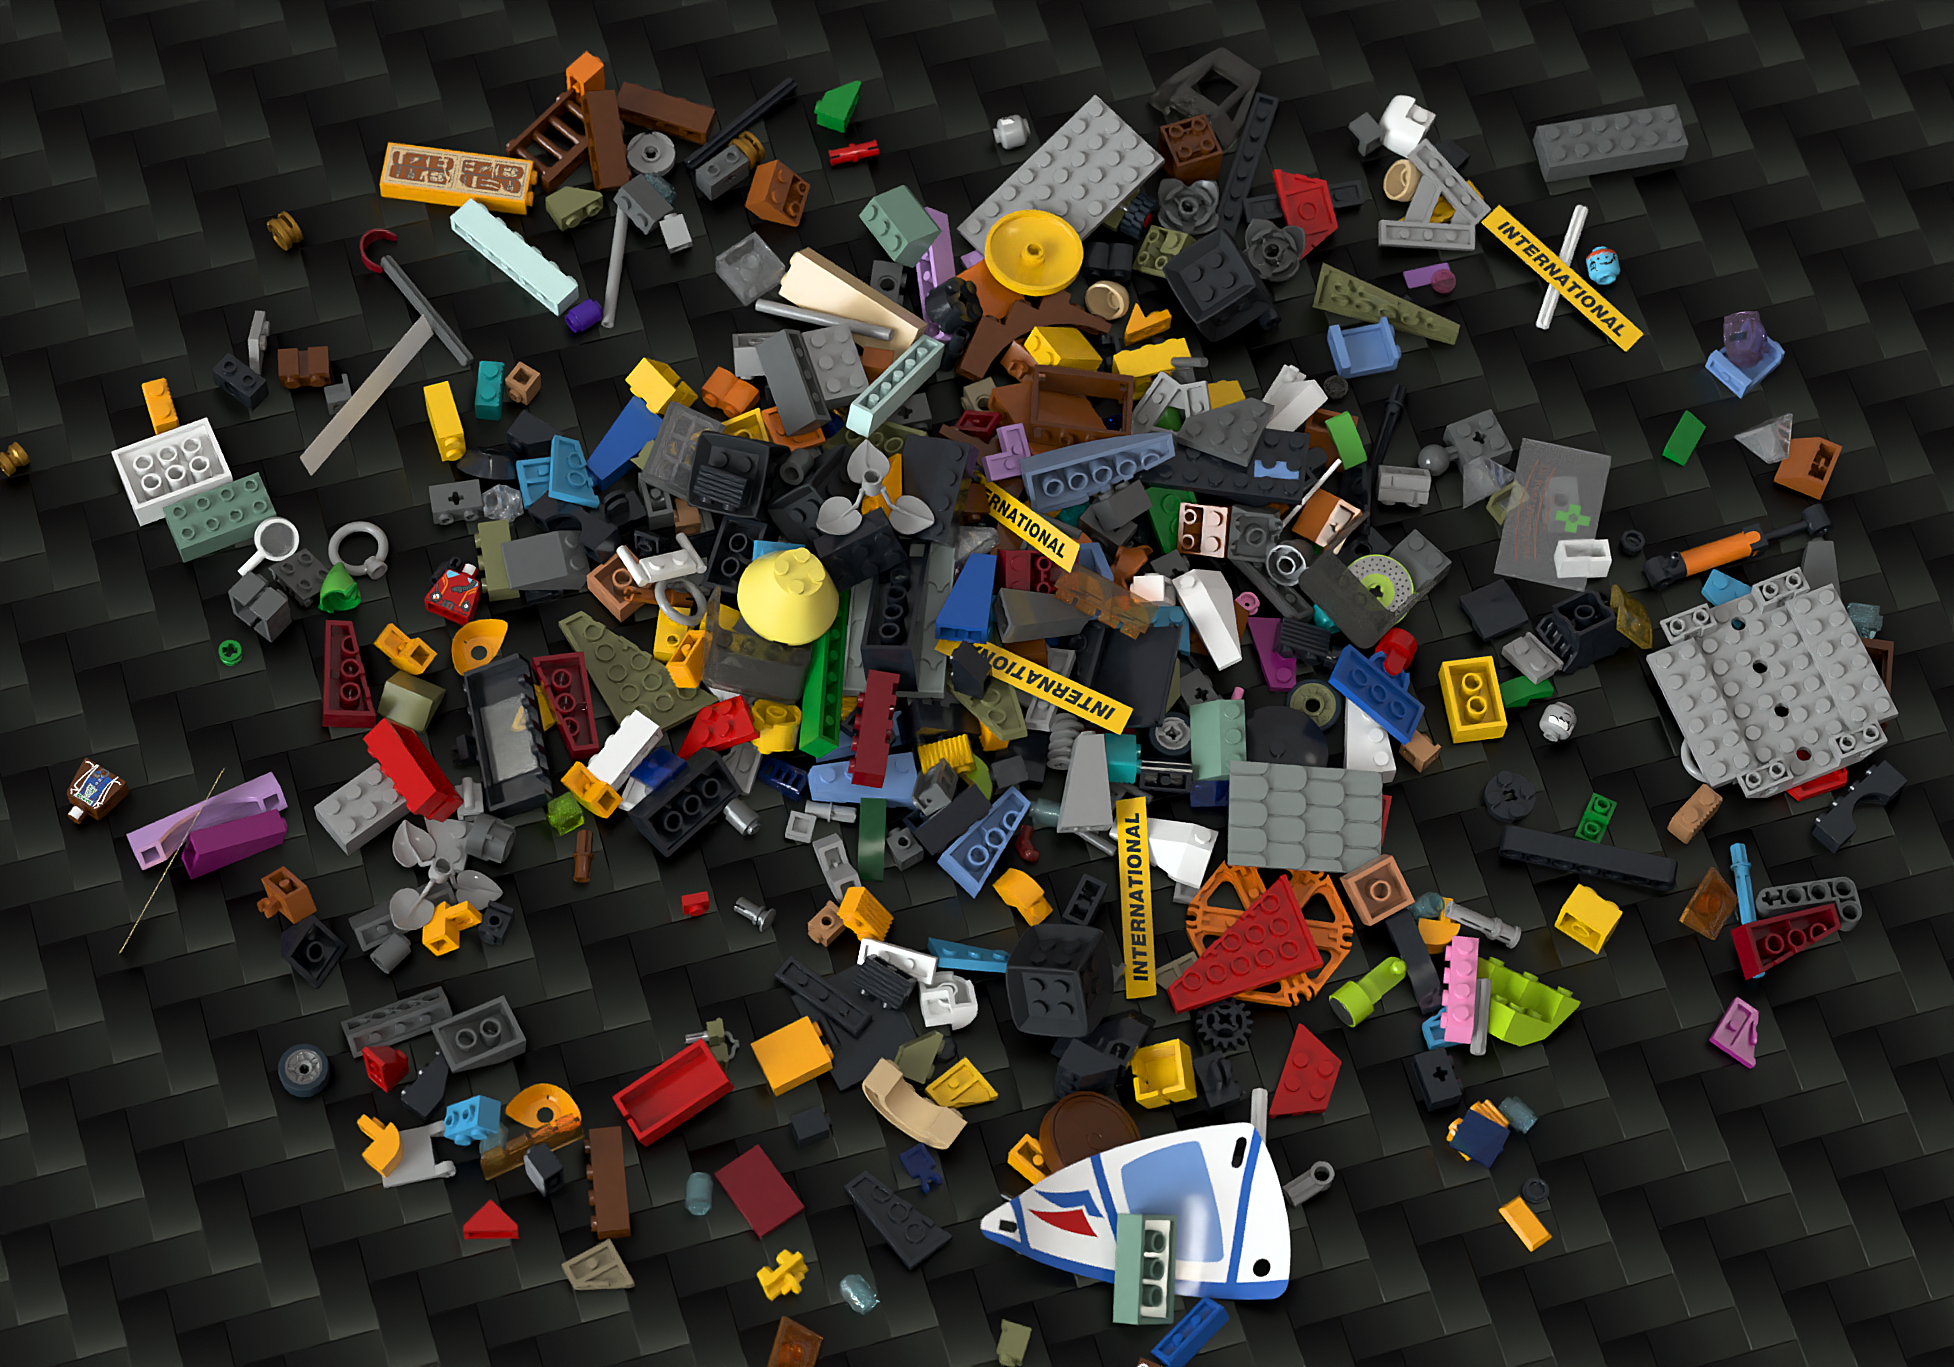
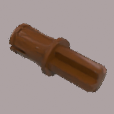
M581 830L577 834L576 853L573 854V858L576 859L573 880L577 882L590 881L591 860L594 859V855L592 854L593 833L589 830Z

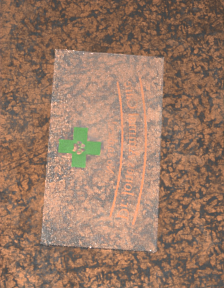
M1523 438L1494 573L1584 592L1612 456Z

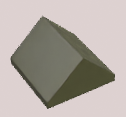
M399 670L386 681L377 715L424 734L446 693V689Z

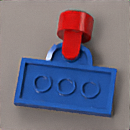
M1391 628L1383 632L1375 649V654L1368 659L1350 644L1343 648L1328 682L1405 745L1411 741L1425 709V706L1407 692L1410 678L1409 673L1404 672L1410 666L1418 646L1416 639L1409 632L1399 628Z

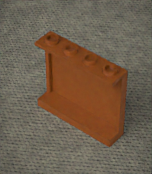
M1032 381L992 388L987 407L990 412H997L1002 415L1000 427L1023 423L1028 441ZM1040 390L1037 421L1107 429L1085 395ZM1028 442L1031 456L1063 448V446Z

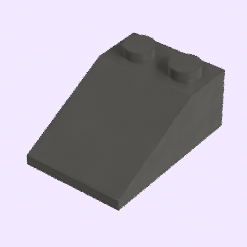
M1416 529L1388 555V557L1398 561L1411 577L1414 593L1410 609L1448 575L1452 563L1450 559ZM1379 585L1369 589L1372 599H1375L1376 596L1381 597L1382 592L1379 591Z
M554 531L502 543L500 547L510 590H580L586 583L587 575L590 573L587 556L578 540L581 531Z
M504 995L431 1026V1030L453 1073L501 1063L525 1053L526 1039Z

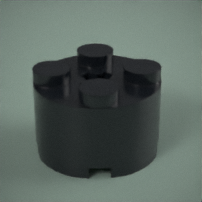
M952 277L928 292L929 295L925 297V309L931 322L934 323L936 321L941 326L939 328L941 332L954 334L956 328H965L983 315V309L976 294V285L970 280L966 282L962 278Z

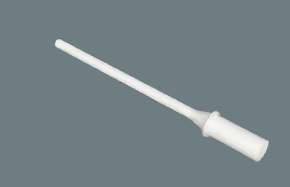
M1340 459L1335 461L1302 499V505H1297L1282 521L1283 528L1342 462Z

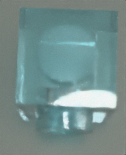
M1849 602L1846 611L1859 637L1873 639L1875 633L1881 630L1883 616H1879L1880 606Z

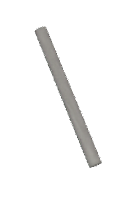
M619 207L617 209L601 323L602 326L607 328L614 326L629 218Z
M760 298L756 302L757 311L826 327L848 323L852 333L891 341L894 336V330Z

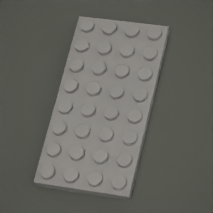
M1095 95L957 228V231L984 256L987 235L991 227L999 219L1015 211L1041 210L1052 213L1069 223L1077 232L1081 242H1083L1163 165L1165 160Z

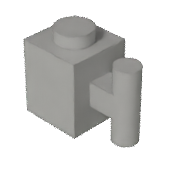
M466 777L462 779L461 785L455 786L456 791L464 801L457 808L458 820L474 823L477 816L481 812L484 813L481 783L476 784L472 778Z

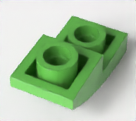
M1348 411L1325 421L1331 442L1335 445L1338 457L1342 461L1341 466L1345 470L1367 460L1362 442Z

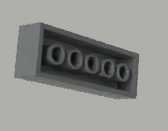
M1676 104L1537 126L1533 139L1545 182L1683 160L1688 148V141Z

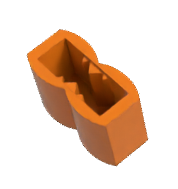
M721 367L715 370L701 388L704 402L710 407L716 406L723 409L725 415L730 419L751 411L760 400L758 389L748 382L738 379L734 374Z

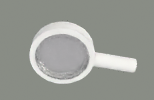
M271 517L264 520L257 527L254 537L258 551L238 572L244 576L249 570L252 571L264 558L272 561H282L293 555L299 544V535L295 526L282 517Z

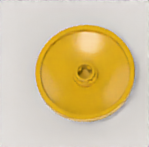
M1020 210L1005 215L991 227L985 242L984 256L989 271L1003 286L1024 295L1044 296L1065 289L1076 279L1082 265L1083 246L1077 232L1062 218L1041 210Z

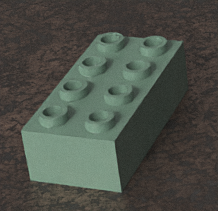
M258 472L163 507L166 522L184 563L255 536L257 527L264 520L277 517ZM278 522L266 526L262 533L278 528Z

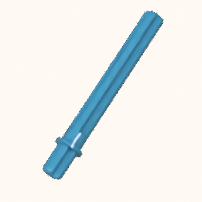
M1735 843L1730 847L1732 857L1730 868L1731 871H1734L1741 923L1743 925L1757 921L1749 872L1751 863L1747 859L1746 846L1742 843ZM1765 971L1752 978H1760L1764 976Z

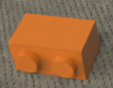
M586 51L566 69L567 89L569 90L571 87L576 89V102L581 105L580 97L586 92L605 90L604 64L597 56L593 57Z

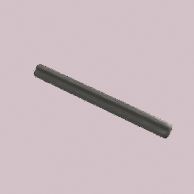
M391 255L383 257L380 266L420 315L425 316L430 327L464 367L470 365L473 362L474 356L393 257Z

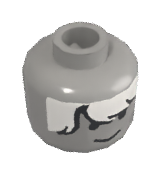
M1019 115L999 119L997 128L993 129L996 143L1001 142L1002 146L1006 149L1025 145L1027 138L1030 137L1027 120L1022 119Z
M1556 702L1547 706L1539 726L1544 732V737L1556 742L1558 739L1564 740L1570 736L1577 722V717L1571 706L1562 702Z

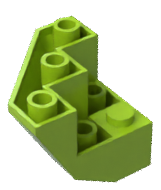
M1490 956L1489 960L1478 957L1476 980L1479 978L1491 980L1487 1032L1503 1041L1521 1047L1546 1039L1580 1005V1001L1571 997L1573 992L1558 986L1556 990L1537 982L1539 977L1526 971L1522 975L1503 966L1505 962Z

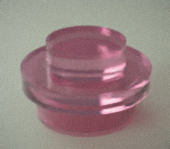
M1440 269L1432 276L1431 283L1437 292L1449 293L1456 285V278L1451 271Z

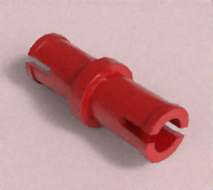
M876 140L857 145L850 143L848 147L828 150L829 157L840 156L830 159L831 165L834 166L835 164L848 161L855 163L858 162V159L879 155L878 148L868 150V148L877 146Z

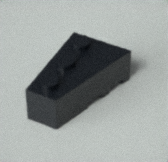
M916 698L896 718L902 747L917 749L919 746L947 740L959 735L962 736L963 734H967L971 745H973V742L982 735L978 718L963 704L951 703L949 704L950 707L941 706L940 701H932V705L923 704L922 699Z

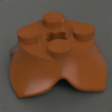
M1119 545L1115 561L1110 567L1114 576L1112 598L1122 610L1130 609L1129 600L1133 599L1130 595V585L1134 583V576H1136L1137 571L1148 561L1147 557L1153 552V549L1148 545L1131 548Z

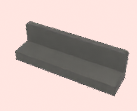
M447 881L444 883H434L424 898L430 901L434 908L444 901L451 907L458 904L453 890ZM427 884L415 888L414 890L417 891L419 895H421ZM391 900L348 918L349 924L353 928L363 952L382 944L392 933L399 935L400 933L404 934L411 931L399 929L393 924L390 913Z

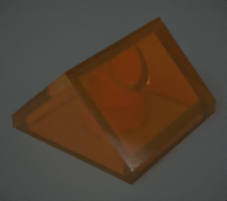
M1710 867L1679 920L1711 940L1716 939L1738 903V897L1714 867Z
M786 1316L782 1317L767 1367H814L823 1337Z

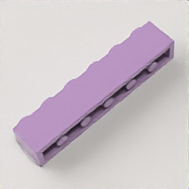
M925 207L924 209L942 230L916 264L923 321L929 324L925 335L946 344L951 340L953 334L941 332L939 330L941 326L936 321L934 323L931 322L925 309V297L929 295L928 292L956 276L948 216Z

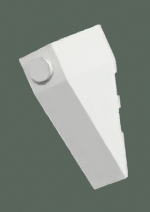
M1193 569L1171 580L1177 599L1219 671L1241 661L1242 655L1232 590L1221 571Z
M1116 815L1109 837L1118 842ZM1147 818L1149 864L1154 867L1159 866L1168 873L1167 876L1174 881L1199 889L1214 851L1219 832L1192 823Z

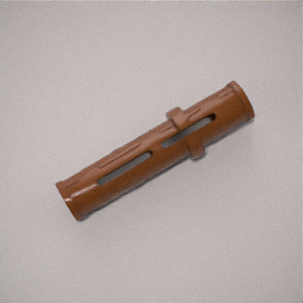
M627 586L624 590V594L631 595L624 596L626 602L658 605L655 598V589ZM671 588L665 589L666 598L672 607L691 608L693 606V600H686V598H694L689 592H676Z

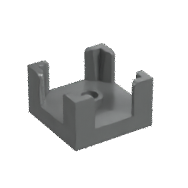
M1097 497L1079 518L1078 529L1082 530V533H1085L1093 543L1099 542L1107 562L1113 565L1119 545L1127 548L1134 547V542L1128 541L1137 531L1138 525L1129 521L1116 532L1113 530L1105 532L1092 508L1093 504L1100 501Z

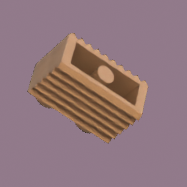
M1703 784L1672 817L1667 827L1668 831L1684 844H1688L1689 840L1718 811L1722 797L1709 786Z

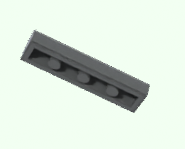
M1230 559L1283 616L1305 623L1312 619L1315 610L1292 586H1284L1275 582L1267 571L1266 563Z

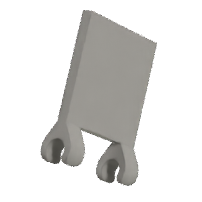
M444 1121L400 1131L399 1134L404 1144L403 1158L387 1178L382 1175L384 1188L436 1177L454 1176L456 1169L452 1161H445L435 1165L431 1137L444 1136Z

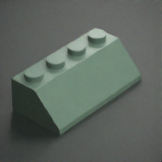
M1118 1213L1113 1322L1136 1325L1173 1323L1178 1215Z

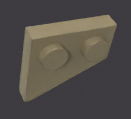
M610 1239L562 1264V1268L574 1290L631 1288L634 1286L630 1274Z

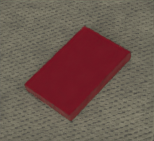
M756 1145L714 1174L716 1180L760 1239L804 1210L803 1204L759 1145Z

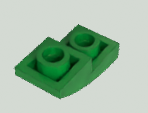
M1525 675L1499 685L1502 703L1505 708L1527 706L1530 699L1551 697L1555 691L1548 679L1535 685Z
M1593 793L1574 839L1600 844L1617 802Z

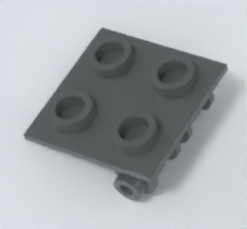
M306 548L269 567L272 571L273 579L281 584L285 591H289V595L294 596L301 606L309 607L313 603L312 596L320 593L323 581L329 572Z

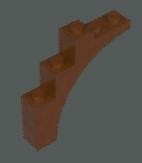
M1066 289L1054 294L1040 296L1036 308H1033V304L1026 300L1016 299L1010 304L1002 324L999 323V319L991 315H982L976 321L955 373L975 383L980 381L1000 351L1014 340L1030 334L1035 326L1077 328L1079 331L1101 337L1109 333L1112 324L1106 322V318L1101 315H1091L1085 312V309L1078 304H1069L1068 302L1072 294L1066 292Z
M943 424L939 431L938 438L968 443L979 449L976 462L978 466L983 467L981 458L1002 453L998 438L992 437L988 445L983 439L977 436L971 437L966 435L955 426ZM1020 476L993 481L1001 489L1020 501L1025 490ZM995 519L996 533L990 555L997 556V549H1020L1024 539Z

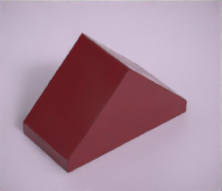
M965 410L955 427L959 428L966 435L971 437L977 436L983 439L989 445L992 437H995L997 434L996 429L1000 428L1002 415L997 412Z

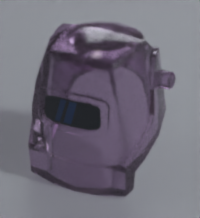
M1756 311L1734 313L1724 318V343L1729 362L1736 367L1752 368L1757 366L1760 361H1764L1765 353H1769L1770 348L1767 347V334L1759 320V313Z

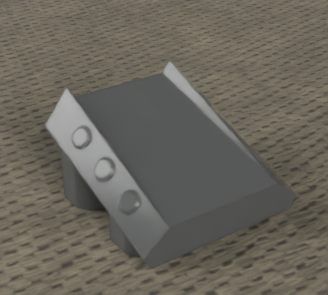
M1238 503L1232 505L1227 558L1266 563L1269 552L1277 546L1278 535L1283 530L1280 510L1273 507H1252Z

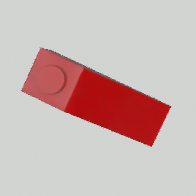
M366 1046L362 1050L368 1077L387 1094L410 1072L407 1062L409 1059L399 1049L394 1051L390 1046Z

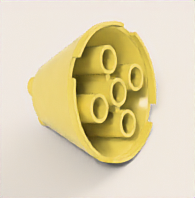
M800 547L792 550L774 551L758 557L745 569L739 582L737 601L744 620L758 635L771 642L775 640L788 643L791 646L812 642L828 631L838 612V590L823 564L806 548Z

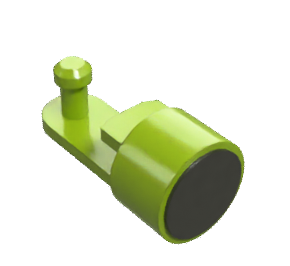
M1390 957L1381 962L1358 982L1348 981L1329 996L1331 1007L1336 1015L1350 1027L1358 1025L1374 1012L1373 1004L1403 980L1406 975V963L1397 957Z

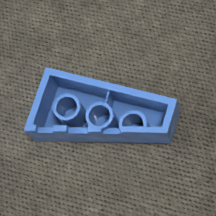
M912 752L888 755L882 789L851 784L852 774L848 773L849 761L812 766L807 776L812 800L860 803L861 797L886 798V807L888 808L907 807L909 810L916 809L911 797L917 780V771Z
M1012 785L992 805L993 807L984 819L975 821L968 831L960 836L941 855L937 863L973 898L978 894L1031 802Z

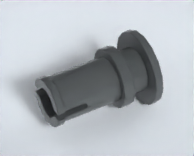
M743 896L736 902L740 906L735 905L734 907L735 912L751 919L754 925H760L759 930L763 933L770 928L776 916L775 909L772 908L767 911L766 907H759Z

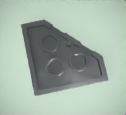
M1251 397L1187 417L1177 435L1176 442L1247 467L1271 419L1275 405Z

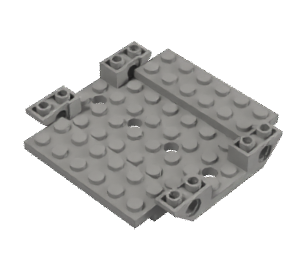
M1800 567L1753 585L1751 593L1711 609L1705 603L1660 621L1672 646L1647 655L1646 660L1708 786L1712 790L1732 782L1733 785L1736 783L1740 784L1746 798H1768L1857 763L1888 742L1880 724L1898 716V711L1833 584L1831 583L1808 592L1810 587ZM1735 620H1740L1745 624V628L1736 630L1732 627L1731 623ZM1756 663L1764 664L1767 671L1757 673L1754 671L1753 665ZM1780 706L1785 707L1786 709L1788 708L1789 714L1785 717H1780L1775 713L1774 709ZM1800 750H1805L1810 754L1811 758L1807 761H1802L1797 757L1796 753Z

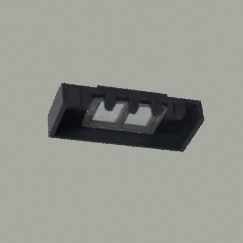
M516 653L463 672L465 679L463 689L469 701L467 711L473 723L471 733L477 744L476 759L481 766L482 775H480V781L486 793L484 803L487 811L497 818L504 820L555 801L556 798L549 767L550 760L529 660Z

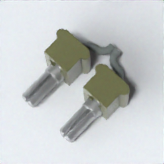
M717 1018L716 1021L707 1022V1031L686 1035V1042L688 1044L702 1038L705 1042L709 1041V1046L720 1045L711 1047V1050L724 1071H728L729 1059L734 1057L735 1049L739 1047V1041L734 1040L730 1032L724 1031L721 1018ZM725 1035L735 1044L729 1056L727 1044H725Z

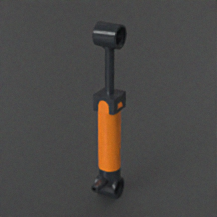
M1815 504L1806 508L1801 513L1802 521L1765 533L1762 532L1757 523L1742 528L1741 533L1683 552L1673 551L1668 557L1656 556L1645 562L1642 568L1652 589L1659 590L1669 586L1675 580L1745 557L1747 560L1763 556L1770 541L1803 530L1808 531L1812 538H1816L1830 532L1834 525L1824 505Z

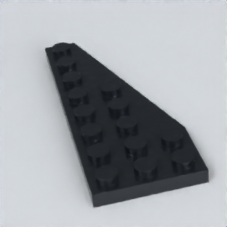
M1266 428L1247 467L1173 442L1174 457L1148 470L1143 469L1133 474L1134 477L1128 481L1131 483L1140 479L1143 486L1302 505L1310 434ZM1255 460H1261L1262 466L1266 469L1274 468L1276 461L1286 462V467L1289 471H1299V478L1296 480L1271 478L1269 476L1254 477Z

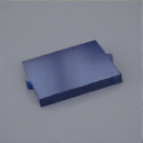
M659 746L647 758L642 760V763L630 773V776L658 792L670 780H674L675 776L688 764L682 758Z
M1469 1109L1462 1123L1457 1124V1132L1449 1146L1490 1169L1498 1153L1503 1152L1502 1146L1511 1131Z

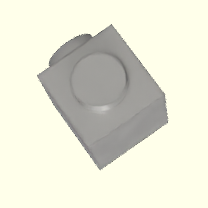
M672 213L664 216L663 221L659 223L670 254L693 246L683 215Z

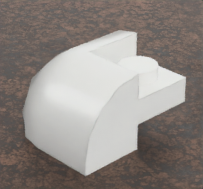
M1397 96L1389 104L1380 119L1379 126L1385 131L1383 145L1408 158L1407 155L1423 141L1436 115L1415 105L1416 99Z
M953 971L935 972L932 984L918 981L922 1015H924L926 1027L951 1023L953 1031L968 1025L976 1017L978 1005L974 987L970 980L966 981L962 977L955 976Z

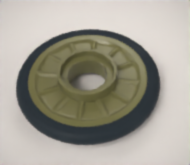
M1306 679L1297 683L1289 691L1285 701L1286 707L1297 709L1309 716L1322 732L1329 729L1337 721L1341 711L1339 694L1332 685L1320 679ZM1309 700H1317L1320 703V709L1316 712H1309L1306 709V703Z

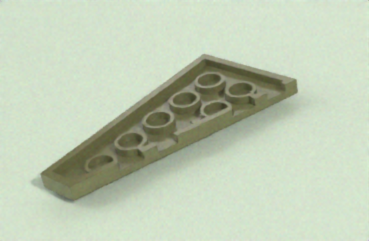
M1325 263L1322 265L1313 307L1374 324L1380 323L1381 317L1386 316L1388 323L1392 324L1394 329L1455 345L1460 327L1459 324Z

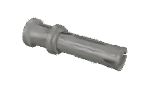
M1450 901L1445 907V917L1485 933L1486 937L1490 940L1496 939L1506 943L1508 948H1514L1520 939L1521 928L1502 923L1500 918L1491 919L1453 901Z

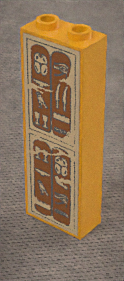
M388 142L380 180L382 197L462 207L471 198L477 204L482 203L490 211L526 215L528 206L533 205L534 192H531L532 185L536 186L538 171H534L533 161Z

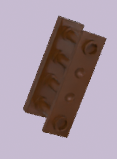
M573 87L567 92H562L550 108L519 137L512 139L506 147L507 158L516 159L519 156L523 160L533 161L534 169L542 174V188L549 195L589 158L586 135L580 136L559 119L569 110L584 122L582 108L576 104V89ZM552 125L574 142L575 146L569 151L564 152L545 137L543 133ZM536 141L559 160L554 166L547 167L526 149Z

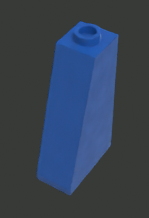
M636 395L632 397L586 462L585 468L588 477L592 478L593 487L597 486L602 492L636 466L630 459L639 457L638 454L648 441L651 442L652 439L655 441L663 421L658 415L651 412L646 407V403Z
M971 553L936 619L935 639L960 642L964 640L969 643L986 644L996 574V555Z

